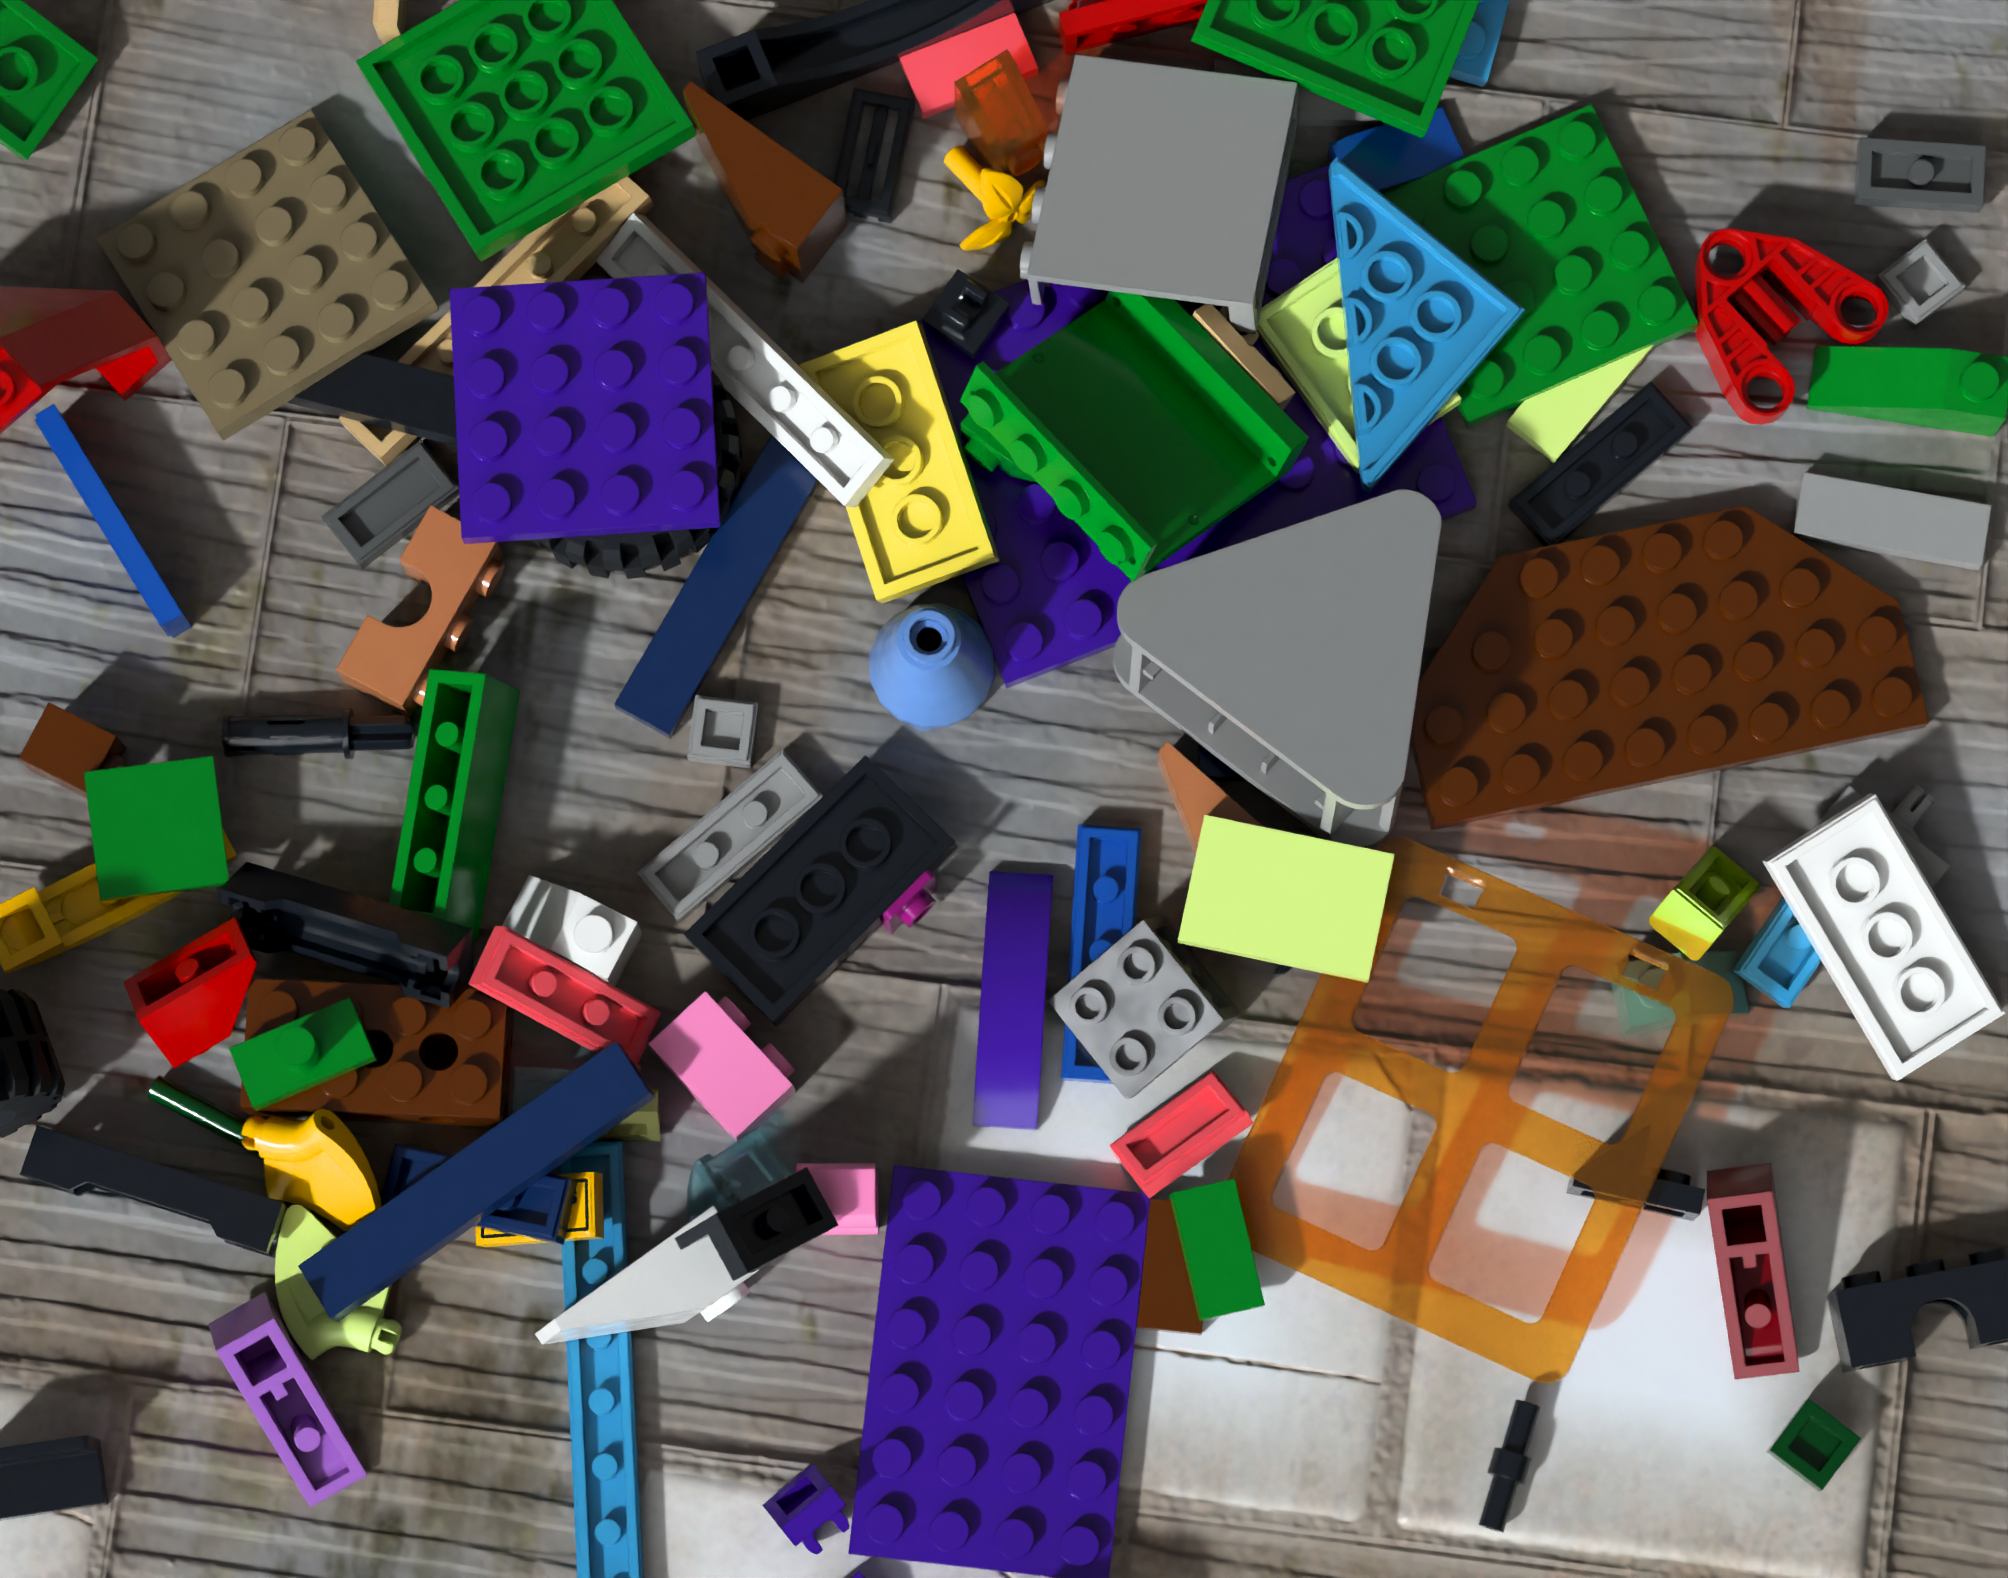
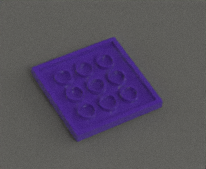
M705 272L449 289L461 536L464 544L721 527L707 279Z

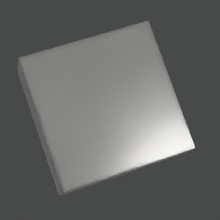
M1927 239L1886 268L1875 279V283L1913 329L1961 294L1966 287Z
M695 695L687 751L688 761L751 769L759 704L757 702Z

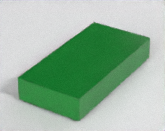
M1235 1178L1169 1194L1199 1321L1263 1307L1265 1303Z

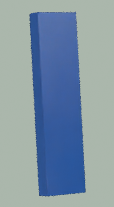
M52 404L35 415L37 418L35 419L36 424L166 635L168 637L171 635L172 638L190 629L192 626L55 404Z
M1078 824L1068 983L1136 926L1141 828ZM1065 1024L1061 1080L1113 1084Z

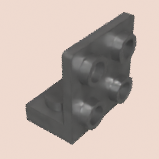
M1162 915L1142 920L1050 999V1004L1120 1093L1127 1099L1135 1097L1205 1037L1223 1031L1242 1015L1185 944L1178 943L1179 936Z

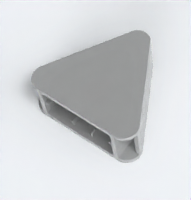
M1398 489L1145 574L1136 581H1131L1122 591L1117 604V624L1121 635L1115 644L1113 665L1119 681L1136 697L1323 839L1368 849L1380 845L1388 838L1394 828L1405 778L1442 524L1437 507L1429 498L1419 492Z

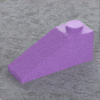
M266 1292L208 1324L217 1354L310 1508L367 1476L363 1464L311 1369Z

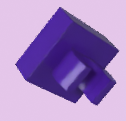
M813 1464L762 1505L795 1547L802 1542L814 1554H819L823 1550L814 1537V1531L827 1520L833 1521L843 1533L849 1529V1522L841 1511L846 1504Z

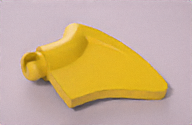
M319 1109L306 1120H291L276 1116H270L266 1120L261 1116L255 1115L248 1118L244 1123L241 1132L245 1136L241 1141L243 1146L247 1150H257L259 1156L264 1158L267 1198L308 1208L328 1219L345 1232L382 1207L374 1174L362 1148L346 1125L330 1110Z

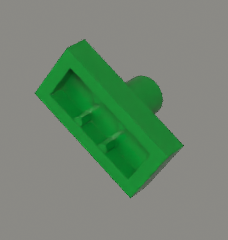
M350 997L229 1048L249 1100L256 1111L377 1061L355 1004Z

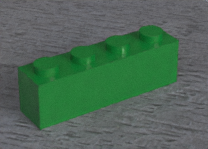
M429 669L389 904L472 928L473 939L478 940L520 690L487 674Z

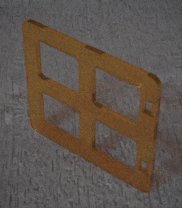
M1404 837L1392 838L1384 842L1378 849V851L1395 855L1369 981L1367 983L1321 973L1228 1180L1235 1178L1253 1251L1534 1381L1545 1384L1555 1383L1569 1373L1732 1013L1735 1003L1734 993L1729 983L1723 977L1411 839ZM1448 874L1484 890L1480 894L1474 909L1441 895ZM1413 897L1425 899L1511 937L1517 946L1516 953L1464 1067L1455 1073L1447 1072L1362 1034L1353 1026L1355 1012L1407 900ZM1630 955L1668 971L1663 976L1657 990L1623 976L1628 966ZM1568 967L1581 968L1669 1007L1675 1013V1023L1626 1132L1623 1138L1616 1144H1607L1520 1105L1510 1097L1511 1084L1559 978ZM1333 1073L1345 1075L1427 1112L1436 1121L1434 1134L1386 1240L1377 1250H1367L1280 1210L1273 1202V1193L1327 1076ZM1489 1144L1502 1146L1590 1186L1595 1194L1594 1203L1541 1319L1535 1323H1526L1435 1281L1429 1273L1430 1263L1482 1149Z

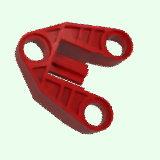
M1731 228L1719 229L1710 234L1702 243L1696 260L1695 317L1698 325L1695 330V336L1723 395L1738 417L1750 424L1764 425L1773 423L1785 414L1793 401L1795 393L1794 380L1789 371L1770 352L1768 344L1731 304L1735 303L1774 346L1779 341H1783L1802 320L1763 279L1765 276L1806 321L1811 320L1828 335L1841 343L1855 345L1865 343L1878 334L1887 319L1889 311L1888 301L1883 291L1876 285L1796 238ZM1726 244L1738 249L1744 261L1741 271L1734 275L1726 276L1713 270L1708 257L1709 252L1713 248ZM1855 298L1871 303L1876 315L1874 322L1867 327L1858 328L1851 326L1845 322L1841 315L1840 308L1842 302ZM1763 378L1771 379L1778 383L1782 390L1781 402L1773 408L1756 406L1751 402L1747 393V386L1751 380Z

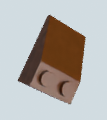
M689 82L682 92L687 116L693 123L697 134L695 139L752 248L757 251L754 254L755 260L776 277L784 279L788 273L803 284L847 226L843 189L695 84Z

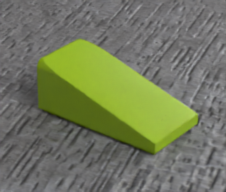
M1711 846L1650 916L1649 924L1691 960H1699L1761 886L1757 880L1717 847Z

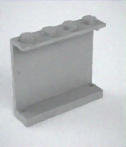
M1075 55L1070 79L1061 78L1058 84L1056 114L1062 115L1058 132L1049 131L1046 138L1044 168L1050 169L1046 187L1037 186L1033 197L1032 223L1038 224L1034 242H1024L1020 257V278L1028 280L1032 304L1042 305L1045 288L1050 287L1051 283L1219 305L1228 307L1230 324L1236 331L1256 334L1300 118L1298 82Z

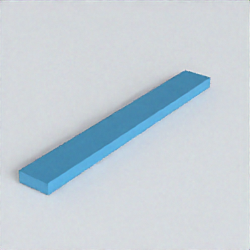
M622 1141L591 1143L558 1166V1174L582 1172L603 1174L604 1238L564 1241V1245H562L565 1311L629 1266ZM632 1331L566 1341L577 1578H644Z

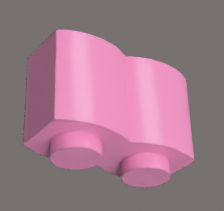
M797 1163L796 1172L806 1167L808 1168L838 1223V1226L822 1235L879 1234V1176L876 1163Z

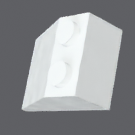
M712 1206L553 1319L535 1335L543 1345L685 1323L698 1313H701L704 1319L709 1322L750 1293V1290L743 1281L755 1274L759 1269L733 1281L709 1236L680 1250L675 1238L718 1213L715 1207Z

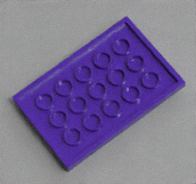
M894 1165L849 1555L1050 1578H1109L1150 1198L1145 1193Z

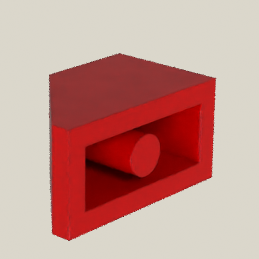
M233 917L123 981L138 1021L175 1069L230 1037L257 962L240 923Z

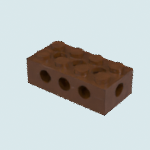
M251 978L248 987L245 1041L350 997L355 1004L370 1043L372 1044L378 1040H389L393 1042V1054L390 1060L383 1066L376 1068L362 1066L258 1111L252 1107L242 1082L240 1108L248 1115L308 1119L317 1110L326 1109L334 1113L341 1121L494 1128L507 1118L514 1009L474 988H467L450 1008H445L405 996L399 985ZM441 1043H453L458 1046V1056L452 1066L441 1071L428 1068V1056L435 1046Z

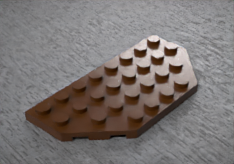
M1745 505L1499 556L1418 682L1410 743L1430 828L1435 830L1926 727L1929 719L1899 601Z

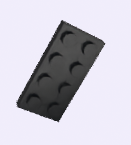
M865 755L684 933V936L776 1027L884 921L883 913L926 870L929 869L933 872L957 848L956 841Z

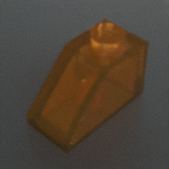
M1008 49L954 82L956 121L988 168L1004 173L1011 171L1013 176H1019L1028 172L1043 160V151L1049 129Z

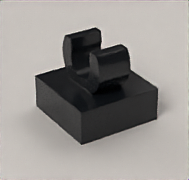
M958 269L923 317L922 326L975 360L1010 311V303Z

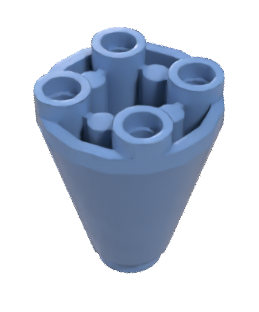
M942 603L916 604L894 614L877 632L869 653L870 683L880 704L899 721L910 724L920 731L947 728L969 718L986 700L995 679L993 648L983 627L965 611ZM922 639L940 646L934 651H924L921 649Z

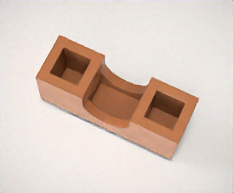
M430 505L399 559L406 574L423 582L431 589L432 599L430 607L423 618L406 627L389 626L367 615L336 668L343 682L403 715L411 716L417 704L423 706L429 669L437 670L449 649L457 652L461 648L473 626L474 619L468 615L480 594L486 598L489 597L502 577L505 564L500 562L503 554L498 542L464 544L461 536V521Z

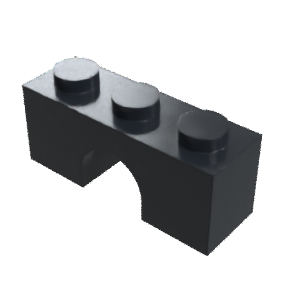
M2007 1247L1969 1254L1970 1266L1945 1270L1943 1259H1937L1905 1266L1906 1278L1882 1282L1880 1271L1860 1273L1841 1278L1843 1289L1836 1290L1828 1295L1827 1301L1842 1372L1904 1362L1915 1357L1916 1353L1911 1333L1912 1321L1919 1308L1926 1304L1946 1306L1961 1318L1966 1330L1969 1349L2007 1343Z

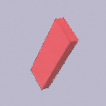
M505 926L494 927L468 983L596 1054L617 1041L623 1046L634 1065H638L661 1014V1011Z

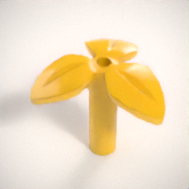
M959 145L952 148L944 158L945 165L981 201L983 209L989 217L988 223L976 229L959 244L961 249L964 251L985 249L1008 239L1012 230V222L1017 220L1021 224H1026L1032 218V203L1036 187H1046L1047 182L1043 179L1038 180L1022 196L1023 186L1011 175L999 170L983 168L963 146Z

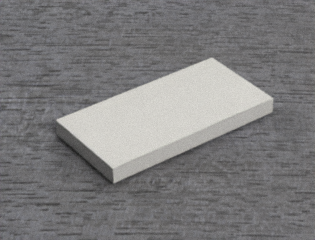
M1869 793L1762 860L1891 1079L1896 1081L1902 1079L2005 1014L1876 794Z

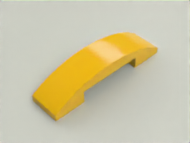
M222 828L228 865L238 857ZM95 863L39 891L32 887L0 903V964L5 974L39 963L101 936L169 901L184 891L100 901Z

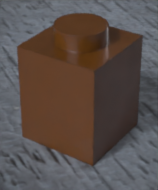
M49 702L18 758L30 771L86 799L84 772L126 767L127 758L123 757L126 746L116 735Z

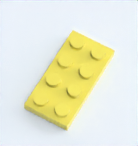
M913 321L799 364L803 371L895 459L856 508L846 506L876 601L883 604L1000 561L923 327L918 321Z

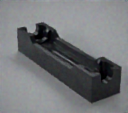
M246 862L220 888L221 904L227 906L233 904V910L228 920L233 917L238 920L250 948L266 954L289 951L399 984L405 996L445 1008H450L470 986L468 983L474 972L472 928L250 862Z
M38 1125L36 1126L20 1175L28 1178L31 1182L78 1197L94 1189H99L210 1224L216 1236L223 1239L225 1243L271 1258L276 1256L282 1221L287 1208H289L284 1203Z

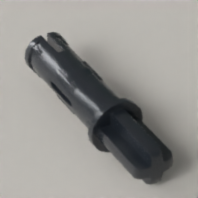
M345 708L343 714L224 716L222 721V745L225 747L224 754L226 757L270 754L344 753L346 759H353L355 751L404 750L412 748L415 741L413 717L409 715L354 716L352 708Z

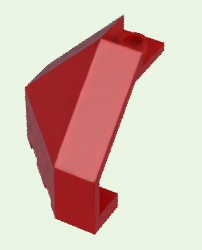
M0 286V434L56 385L95 368L118 395L126 401L172 361L158 336L117 291Z

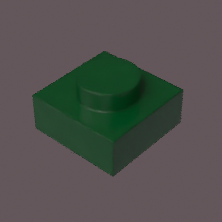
M1808 1398L1804 1400L1766 1452L1819 1492L1824 1489L1861 1438Z

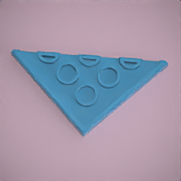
M1336 157L1330 164L1328 172L1361 489L1369 494L1522 317L1525 309Z

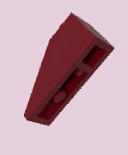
M1771 1163L1706 1171L1707 1203L1734 1379L1800 1372Z

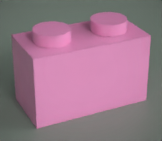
M705 991L648 1045L652 1053L740 1145L796 1093L793 1084L787 1079L795 1072V1069L771 1043H768L761 1050L744 1033L751 1025L750 1021L730 999L725 996L716 1003Z

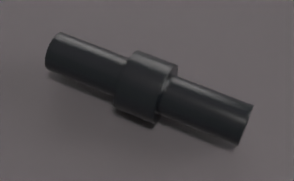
M1522 1400L1515 1401L1502 1448H1494L1487 1473L1493 1475L1479 1521V1525L1504 1533L1518 1484H1525L1532 1459L1526 1455L1540 1412V1406Z

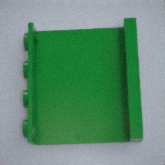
M1113 291L1108 292L1104 301L994 373L983 361L976 365L960 399V402L968 409L975 423L987 429L1011 454L1018 468L1030 474L1054 499L1061 513L1067 518L1074 520L1098 545L1105 559L1111 564L1118 566L1132 582L1288 474L1309 438L1176 300Z

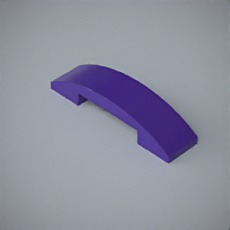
M989 872L973 1126L1037 1130L1053 875Z

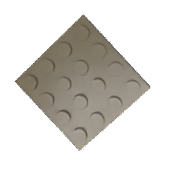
M311 109L96 238L222 441L292 400L294 396L358 355L371 352L439 310L433 297Z

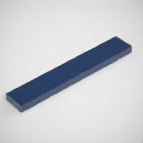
M773 435L767 441L732 501L731 509L721 527L715 530L614 704L617 710L670 739L820 483Z
M615 1041L298 1265L330 1319L339 1322L656 1097L623 1046Z

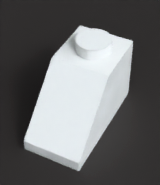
M531 875L525 881L502 925L613 986H616L643 935L637 921L579 892Z

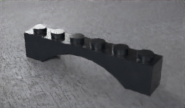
M869 0L810 20L753 29L696 51L700 75L708 94L745 121H748L899 62V57L1009 14L1015 13L1018 15L1054 0Z

